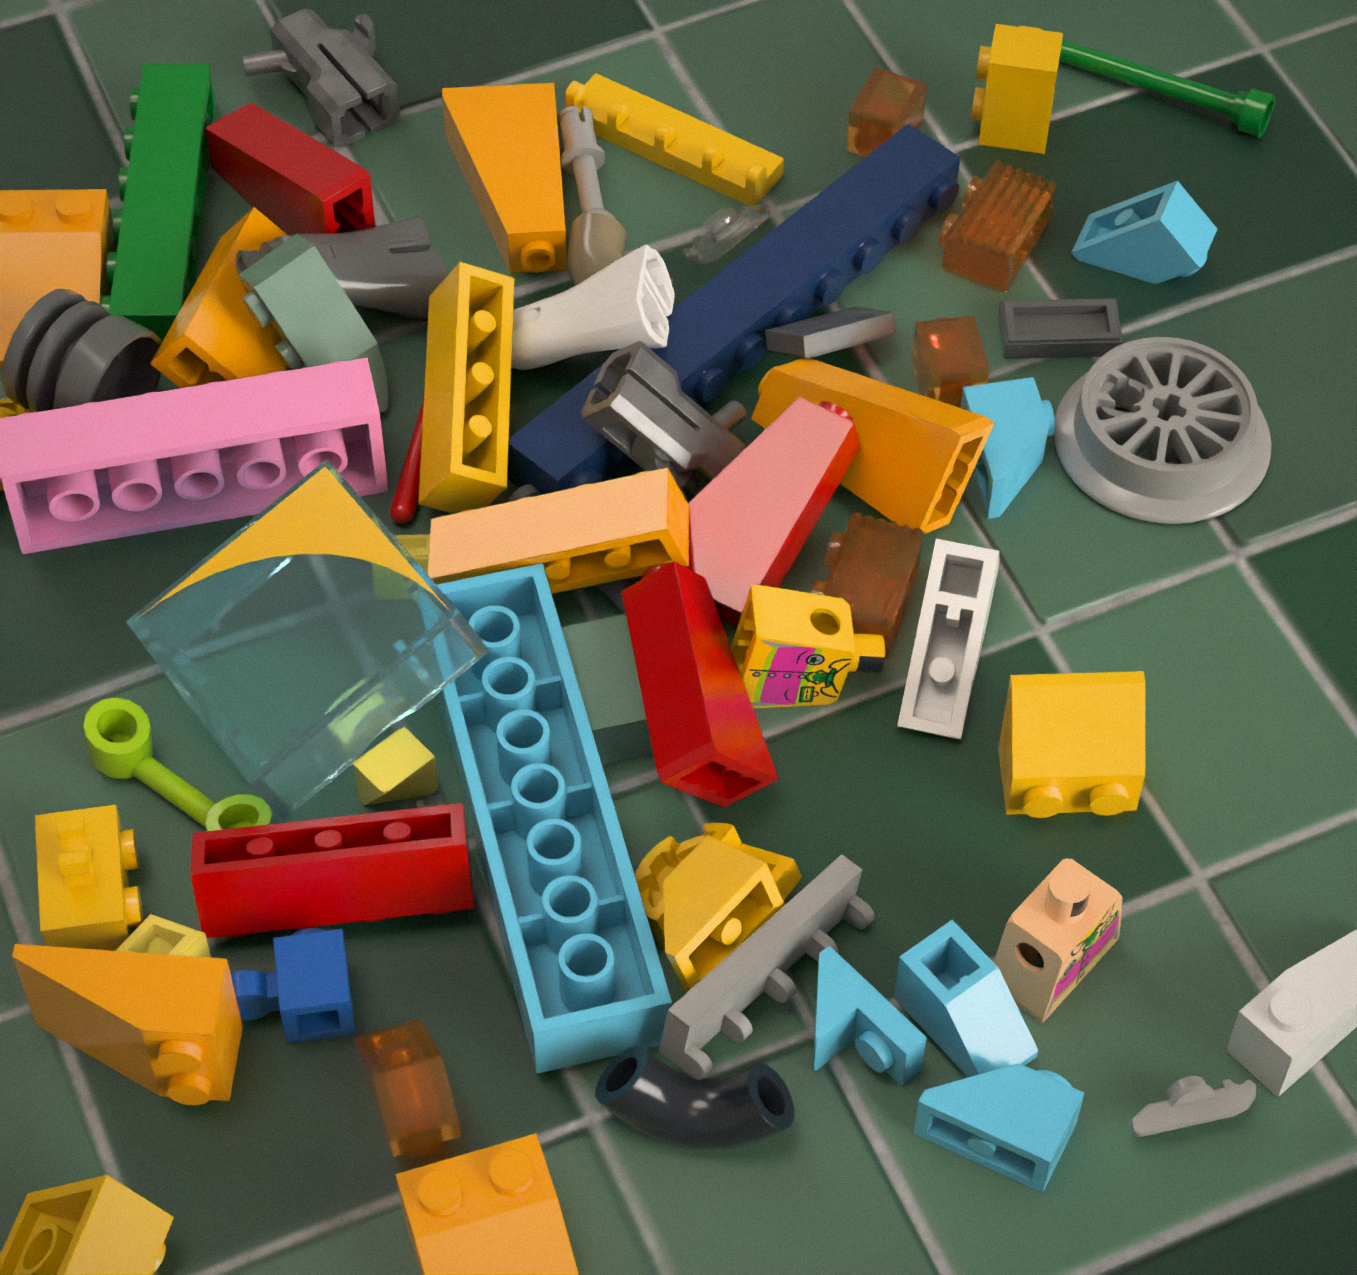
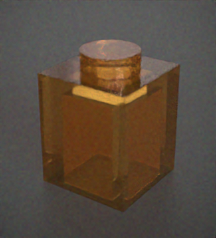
M875 67L849 110L846 151L866 157L908 123L920 130L924 120L927 84Z
M974 315L915 322L911 362L920 395L960 408L963 387L987 384L989 366Z

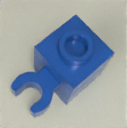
M307 928L299 930L291 936L273 938L276 972L263 973L255 970H243L231 973L241 1021L259 1019L270 1012L280 1011L287 1044L356 1035L349 967L342 929L325 931L319 928Z

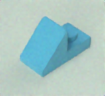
M831 946L826 947L819 953L812 1069L817 1071L854 1041L859 1055L869 1067L879 1073L886 1071L901 1087L922 1071L927 1037Z

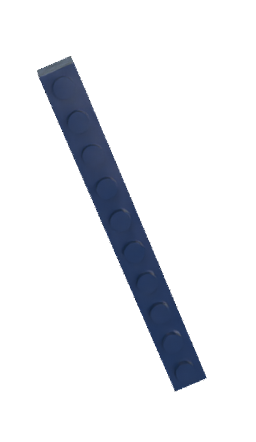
M908 123L673 308L672 314L666 316L669 321L667 346L650 349L677 371L681 391L698 405H701L703 402H711L721 393L726 383L742 370L751 369L760 362L767 351L765 330L805 320L822 305L832 304L848 284L862 273L868 274L874 270L882 257L900 242L906 243L911 240L920 226L937 212L943 213L949 209L959 193V184L957 182L960 157ZM603 364L508 438L507 475L508 480L518 488L531 484L542 495L575 488L583 484L607 481L619 470H627L636 463L582 419L581 410L590 391L596 388L594 383Z

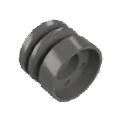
M55 289L41 297L30 308L12 335L3 362L1 380L4 393L15 404L25 409H32L34 412L78 406L88 402H102L155 392L161 372L150 363L162 341L153 331L122 315H110L102 305L94 301H87L81 294L71 289Z

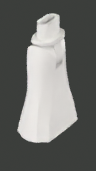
M644 245L564 292L515 309L513 311L511 368L519 370L539 368L585 353L622 349L639 340L648 348L666 347L669 334V321L666 316L672 314L675 293L669 273L659 253L648 245Z

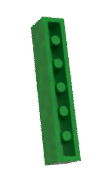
M142 64L140 86L131 87L130 113L135 123L134 127H126L124 133L126 160L129 161V167H121L119 170V196L124 204L123 209H115L113 213V237L115 244H118L117 252H108L107 279L109 286L112 287L111 295L102 296L101 305L110 315H122L153 331L161 341L164 340L197 278L210 164L205 127L214 123L216 112V99L210 64Z

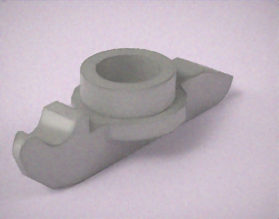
M1189 1076L1182 1078L1168 1088L1166 1092L1167 1100L1148 1104L1132 1119V1134L1137 1137H1143L1234 1117L1248 1110L1256 1098V1085L1251 1080H1246L1243 1084H1235L1228 1079L1221 1082L1220 1089L1214 1090L1201 1077Z

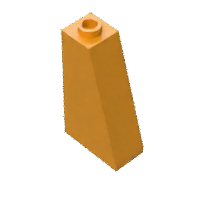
M554 83L442 88L445 137L509 273H539L567 270L566 228Z
M255 207L220 238L150 363L179 388L265 375L276 371H286V365L274 348L282 340L270 323L262 328L241 299L249 291L245 290L238 276L235 263L237 252L239 250H259L263 242L273 241L277 237L287 235Z
M801 358L771 368L759 384L758 396L760 397L751 417L753 421L766 429L799 397L817 405L821 401H828L843 408L853 418L861 447L840 484L914 538L950 523L995 424L983 415L811 358Z

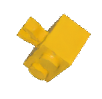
M995 25L992 46H980L976 80L986 81L985 88H975L971 121L981 122L978 145L1045 154L1063 33L1027 26Z
M117 805L35 815L40 932L45 946L115 951L132 934V928L138 927L143 922V908L139 887H129L128 870L139 869V851L135 829L123 830Z

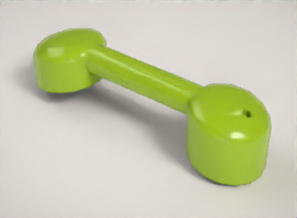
M117 697L103 699L92 705L86 713L83 724L89 761L99 772L117 779L136 777L204 826L206 831L273 824L270 806L262 798L251 794H237L226 797L216 803L152 757L153 744L148 715L134 702Z

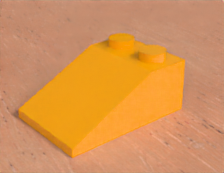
M107 189L0 190V369H3L4 357L13 333L24 315L41 297L55 289H71L81 294L87 301H94L101 305L102 296L110 295L111 287L107 279L108 252H115L116 244L113 237V218Z
M26 944L14 945L12 958L36 1025L161 1097H169L185 1105H201L209 1100L230 1101L243 1025L227 959Z
M536 1133L396 1174L401 1211L420 1275H579L557 1194Z

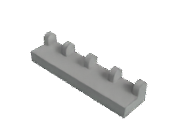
M841 854L672 1005L667 1011L659 1052L694 1079H703L713 1068L711 1059L701 1050L704 1045L720 1031L734 1042H743L752 1033L753 1028L748 1018L741 1012L762 992H765L780 1003L786 1002L796 992L794 982L784 973L805 953L816 961H819V953L828 946H831L838 953L836 943L827 933L842 919L860 930L865 929L874 920L875 914L873 909L856 895L863 869Z

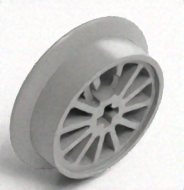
M1150 337L1133 340L1113 348L1100 357L1088 372L1072 384L1061 399L1055 414V432L1053 437L1056 452L1062 466L1074 483L1103 506L1120 514L1143 521L1164 524L1192 523L1226 513L1243 503L1259 487L1266 475L1271 459L1272 444L1269 427L1262 410L1257 404L1256 395L1251 383L1245 374L1221 353L1190 340L1172 337ZM1115 408H1124L1131 412H1120L1115 410ZM1222 437L1230 438L1232 441H1226ZM1196 449L1203 452L1210 458L1201 459ZM1141 453V454L1144 455L1145 457H1147V458H1149V459H1151V460H1154V461H1149V460L1140 458V457H1138L1137 455ZM1180 459L1182 464H1167L1166 462Z

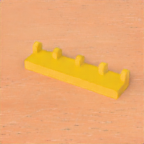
M597 73L585 85L572 81L566 90L565 108L577 106L580 120H583L581 114L582 106L592 110L595 136L754 209L784 174V158Z

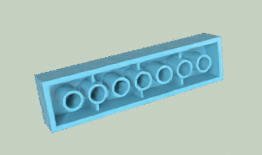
M543 563L429 586L446 607L431 592L423 587L418 588L417 598L421 634L536 1074L620 1055L625 1050L634 1046H643L646 1049L660 1046L667 1011L672 1006V1000Z

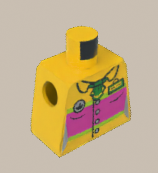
M751 585L731 645L732 653L753 709L829 705L838 700L848 672L880 673L885 658V643L882 635L853 633L850 604L844 599L762 585Z

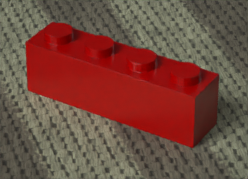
M464 803L196 832L192 834L190 877L201 932L206 934V938L242 937L251 933L286 929L302 930L322 925L357 921L377 922L385 918L429 913L446 914L455 910L474 908L472 865Z

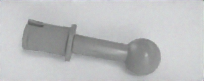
M577 106L566 107L557 115V124L560 128L564 148L560 162L565 172L575 175L582 211L581 215L600 213L617 220L613 214L604 210L597 170L604 165L606 158L604 150L597 145L592 110L582 106L581 114L583 120H580Z

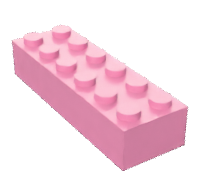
M368 357L0 418V478L22 555L267 513L324 467L330 471L352 498L389 492L380 412Z

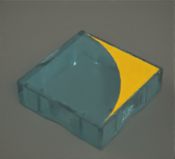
M328 459L318 465L126 621L248 784L283 820L352 765L383 731L407 715L419 710L489 652L461 612Z

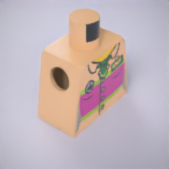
M1063 859L1012 913L1006 923L994 960L1017 1007L1041 1024L1115 944L1120 936L1122 896L1116 889L1073 859ZM1038 952L1044 961L1043 968L1031 965L1036 964Z

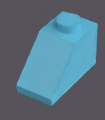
M1175 181L1089 214L1071 253L1080 262L1158 284L1178 276L1188 277L1197 272L1207 260V252L1217 228L1182 185Z
M1034 377L963 387L960 408L983 415L995 423L973 470L988 519L1000 517L1043 462L1047 436H1052L1055 432V418L1052 405L1049 400H1041Z
M1017 1063L924 1090L918 1101L913 1134L1043 1194L1076 1127L1084 1092L1073 1088L1065 1078L1048 1070L1035 1071Z

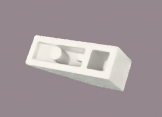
M936 539L897 724L898 728L961 740L999 567V551Z
M1357 929L1285 970L1238 1013L1226 1051L1277 1097L1285 1092L1357 1027Z

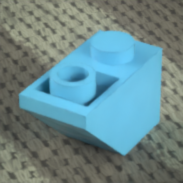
M950 920L899 956L894 999L967 1077L1017 1063L1025 1066L1037 1057L1038 1049L999 968L953 920Z

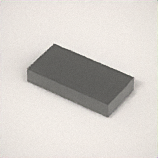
M1116 298L1000 301L998 319L1004 359L1098 357L1123 344Z
M855 306L765 330L767 351H771L774 354L808 359L892 336V333H896L894 312Z

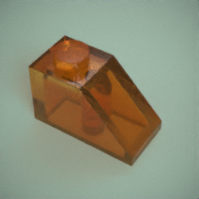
M420 1019L353 1038L383 1137L393 1157L404 1153L410 1158L428 1156L442 1150L446 1146L447 1140L462 1136L442 1055Z

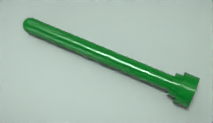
M1062 40L1059 58L1061 63L1229 116V122L1238 125L1237 129L1239 132L1258 138L1262 137L1268 126L1275 104V95L1252 88L1249 93L1240 90L1235 95Z

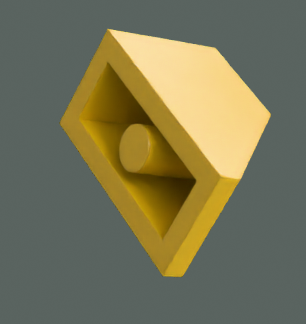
M709 835L663 880L665 953L685 994L785 905L766 861Z

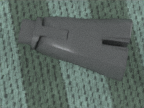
M418 216L391 224L345 233L299 234L315 245L353 305L428 321L429 296L448 276V271L439 253L435 250H429L432 244L431 236L421 217ZM296 234L280 236L273 241L263 242L259 250H239L236 254L235 262L238 274ZM242 282V284H243L245 290L248 291V289L246 288V286H245L244 283Z

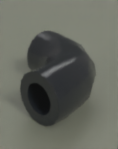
M634 1046L622 1052L606 1067L599 1078L595 1090V1097L600 1104L614 1116L645 1136L688 1149H733L769 1138L790 1127L794 1119V1104L784 1080L774 1069L761 1063L723 1078H703L697 1080L690 1075L673 1070L658 1060L645 1047Z

